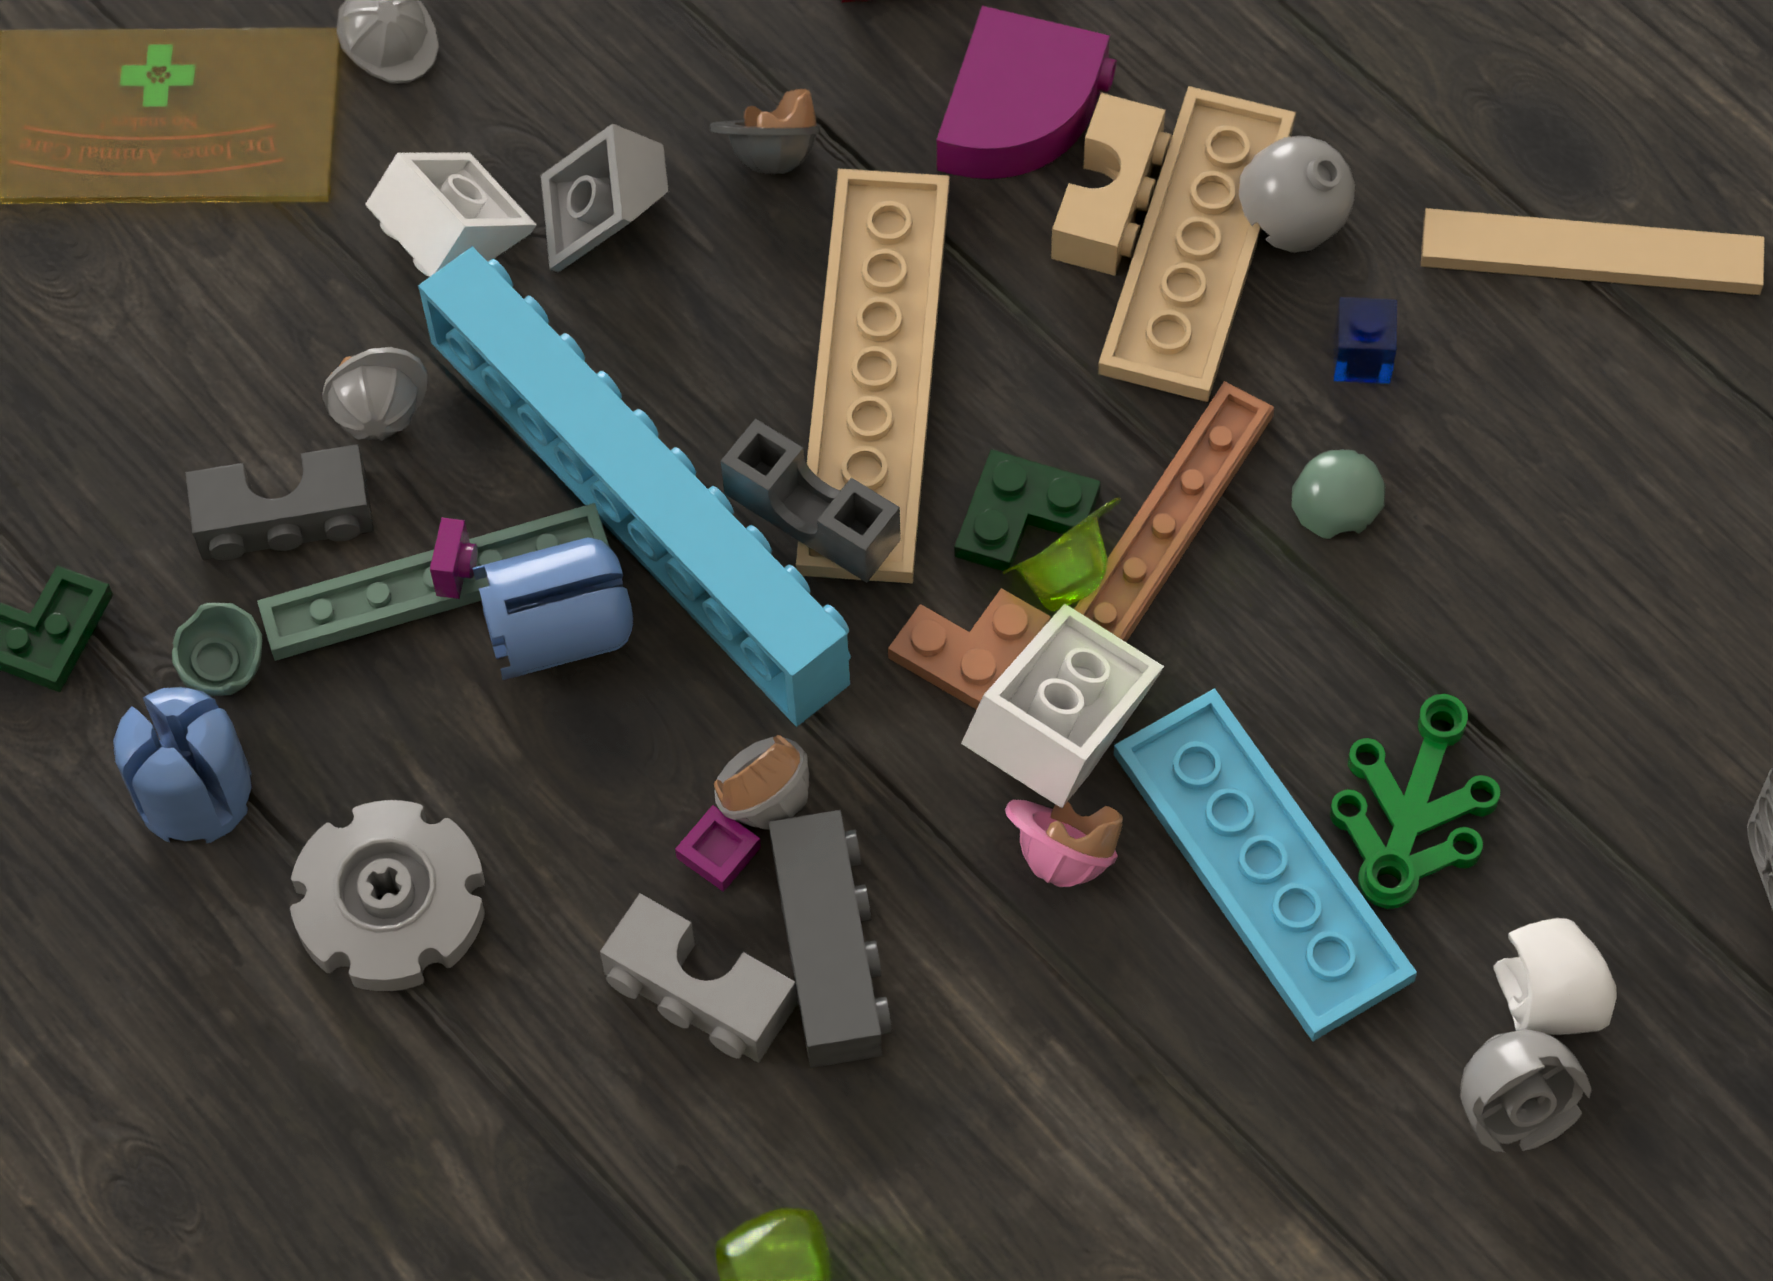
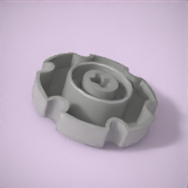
M401 800L375 801L362 804L352 809L354 818L351 824L344 828H337L331 823H326L318 829L303 847L293 868L291 880L296 892L305 895V897L300 902L291 905V916L305 950L326 973H331L338 967H349V975L354 987L365 990L396 991L416 987L424 983L423 971L425 967L432 963H441L446 968H451L468 951L479 933L485 910L481 898L471 893L474 889L485 884L481 863L472 842L455 822L449 818H444L437 824L426 823L425 812L421 804ZM395 890L399 892L396 896L393 895ZM383 895L382 899L379 900L378 897Z

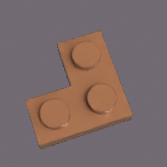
M1001 588L977 623L968 632L920 604L889 646L888 658L977 710L983 695L1050 621L1051 616Z

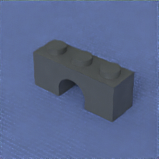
M756 418L721 460L724 494L866 583L901 540L899 506L852 477L842 490L835 489L826 484L806 464L803 447Z
M355 444L301 453L303 476L300 484L290 494L277 499L262 498L252 492L243 463L185 472L192 533L202 560L210 558L232 560L247 552L265 549L287 551L299 547L302 543L325 539L348 541L354 539L359 534L374 532L366 470L359 445Z

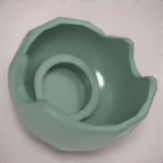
M1329 450L1320 453L1306 464L1292 487L1291 506L1301 525L1322 538L1331 539L1338 533L1355 531L1359 534L1366 529L1367 525L1374 521L1384 508L1386 485L1375 463L1364 454H1358L1355 450Z
M206 603L200 605L192 617L179 626L175 633L172 664L185 686L203 691L209 696L232 695L243 689L255 677L260 668L263 642L262 633L252 615L233 603Z

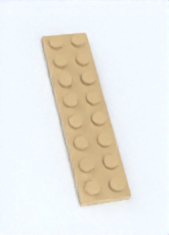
M838 169L807 465L817 477L835 489L842 490L852 477L900 507L901 540L869 581L913 583L950 188L949 176ZM798 540L796 569L802 576L861 580Z

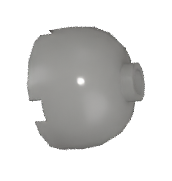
M1308 136L1284 137L1257 153L1240 175L1239 198L1244 215L1251 226L1257 222L1259 223L1261 228L1270 235L1265 240L1276 248L1293 253L1313 250L1343 227L1353 209L1355 183L1351 169L1340 152L1322 140Z
M1518 1030L1496 1035L1487 1040L1476 1051L1464 1068L1460 1098L1470 1125L1481 1144L1493 1151L1504 1152L1500 1143L1510 1144L1521 1140L1519 1146L1522 1151L1537 1148L1557 1138L1571 1127L1582 1114L1577 1103L1582 1098L1583 1092L1588 1098L1590 1097L1591 1086L1577 1058L1564 1044L1541 1031Z

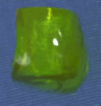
M781 1207L765 1212L744 1222L719 1239L715 1244L716 1265L720 1281H833L831 1255L825 1228L813 1210L799 1207Z

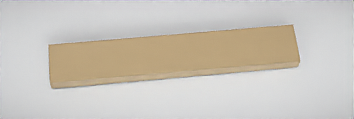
M1426 208L1423 220L1421 267L1760 295L1764 279V237Z

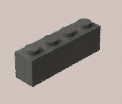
M841 810L769 821L771 847L793 975L796 982L809 1067L815 1068L882 1056L881 1035L892 1033L886 996L875 998L871 978L881 977L882 975L876 940L864 942L861 922L871 921L866 885L854 886L851 867L861 865L856 830L844 831Z

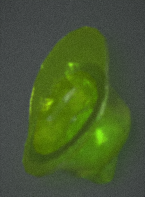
M1117 497L1070 529L1040 554L1002 571L1003 574L1016 569L1033 593L1050 611H1057L1064 604L1070 605L1087 597L1101 584L1106 575L1108 563L1098 521L1122 499Z

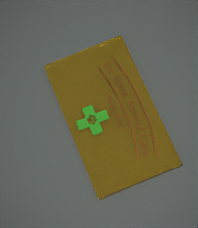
M337 28L0 30V203L329 201L340 42L336 34Z

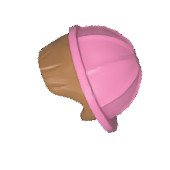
M1012 800L1005 808L1006 816L1020 829V845L1024 858L1037 877L1044 879L1046 883H1052L1058 887H1072L1077 884H1083L1099 876L1108 866L1114 864L1118 857L1115 849L1121 832L1123 817L1117 810L1111 807L1104 806L1090 816H1081L1075 813L1069 802L1062 808L1055 804L1053 809L1026 800Z

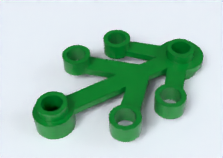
M1437 694L1431 696L1421 707L1418 718V730L1424 740L1405 795H1403L1385 763V750L1378 741L1371 738H1363L1357 740L1350 748L1348 757L1350 771L1356 777L1366 779L1393 827L1387 847H1385L1366 817L1367 801L1361 793L1351 789L1342 790L1332 799L1330 808L1332 823L1337 828L1348 831L1364 860L1358 874L1360 891L1369 902L1378 907L1387 909L1401 907L1415 896L1419 879L1451 865L1458 868H1470L1480 859L1483 849L1482 837L1476 830L1469 827L1456 828L1449 834L1446 842L1410 855L1416 836L1468 813L1475 816H1487L1495 811L1499 802L1501 792L1498 783L1489 776L1478 775L1469 779L1464 788L1428 803L1446 748L1456 744L1463 737L1468 720L1465 705L1452 695ZM1435 720H1444L1450 724L1452 729L1448 732L1438 731L1431 726V723ZM1368 752L1376 757L1377 762L1372 765H1364L1357 760L1356 756L1359 753ZM1476 789H1483L1491 795L1492 799L1484 803L1478 802L1471 796V792ZM1345 803L1353 804L1358 808L1359 813L1356 816L1347 817L1339 812L1338 807ZM1458 841H1466L1474 847L1475 851L1467 855L1460 854L1454 849L1453 844ZM1383 874H1390L1398 880L1399 885L1394 888H1387L1380 885L1377 878Z

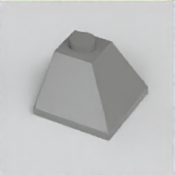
M611 124L541 174L550 270L560 272L628 225L668 192L663 144L618 125Z

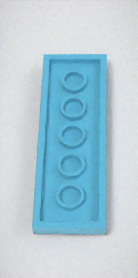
M1215 688L1114 745L1113 755L1312 1042L1415 981L1417 972Z

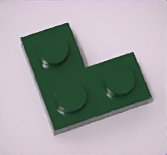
M991 449L955 543L954 557L1010 573L1027 524L1083 540L1100 494L1101 481Z
M57 565L31 613L0 603V670L61 692L113 596L109 584Z

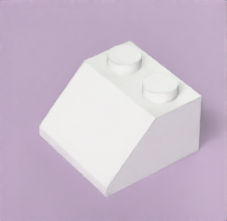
M397 153L365 204L380 220L382 230L391 238L398 240L414 258L413 262L417 269L429 277L472 246L487 262L495 259L531 234L536 226L534 221L470 153Z

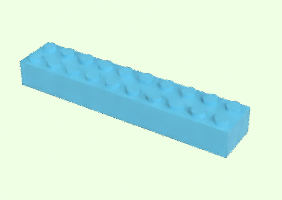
M472 246L418 285L433 346L585 505L595 503L600 520L796 727L850 685L849 659H851V655L848 651L847 638L849 628L839 612L828 604L822 607L809 594L810 587L801 573L792 565L788 564L786 567H783L771 555L772 549L763 534L753 525L745 528L733 516L734 510L726 496L717 487L711 486L707 489L695 476L696 471L689 458L677 447L670 450L658 438V430L646 413L641 409H636L633 412L621 400L622 395L619 388L607 373L599 371L596 374L584 362L585 356L581 348L570 335L563 333L559 336L548 325L549 320L545 311L533 297L527 296L523 299L515 291L509 274L497 260L491 259L487 262Z

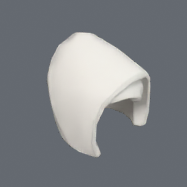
M1561 918L1543 920L1509 932L1508 939L1515 946L1520 957L1504 958L1494 965V970L1509 1004L1516 1031L1533 1030L1541 1031L1547 1035H1563L1600 1031L1610 1024L1617 998L1616 984L1595 944L1582 933L1573 921Z

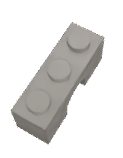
M640 893L600 951L604 974L607 975V982L615 990L629 998L636 999L640 994L658 1005L657 1009L660 1014L673 1024L681 1028H688L692 1024L710 1035L709 1040L723 1053L734 1058H740L744 1054L759 1063L798 1004L796 982L744 952L734 967L721 978L704 981L689 976L683 971L682 965L695 946L692 923Z

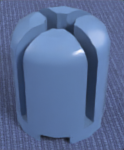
M587 537L472 568L475 580L487 577L489 586L479 588L496 659L508 656L510 666L500 669L502 680L614 651L622 647L629 639L633 626V611L627 588L623 587L622 569L615 553L599 539Z
M184 687L162 688L144 696L143 700L154 726L143 714L131 706L120 719L113 740L115 763L133 803L146 827L166 842H170L169 838L182 841L205 839L206 843H211L231 832L248 811L246 803L252 788L250 778L252 774L234 725L226 711L218 708L215 699L203 691Z

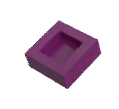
M441 518L430 565V573L436 596L460 599L464 578L472 579L474 576L472 568L476 567L478 549L477 544L470 543L465 520Z
M712 805L675 848L676 858L724 892L760 850L761 843L758 836L734 819L724 817L721 811Z

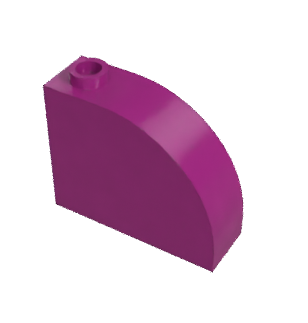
M982 6L936 140L937 171L969 178H1007L1039 169L1064 154L1075 144L1089 124L1100 90L1109 92L1111 89L1117 60L1109 58L1110 35Z

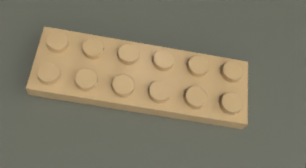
M1188 86L1098 363L1099 375L1205 402L1209 401L1262 230L1258 222L1251 226L1244 215L1239 198L1240 175L1257 153L1275 141L1284 137H1291L1296 112Z

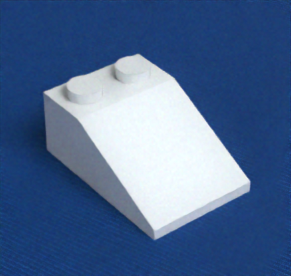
M1064 604L983 695L961 744L1062 808L1090 775L1154 684L1164 666Z

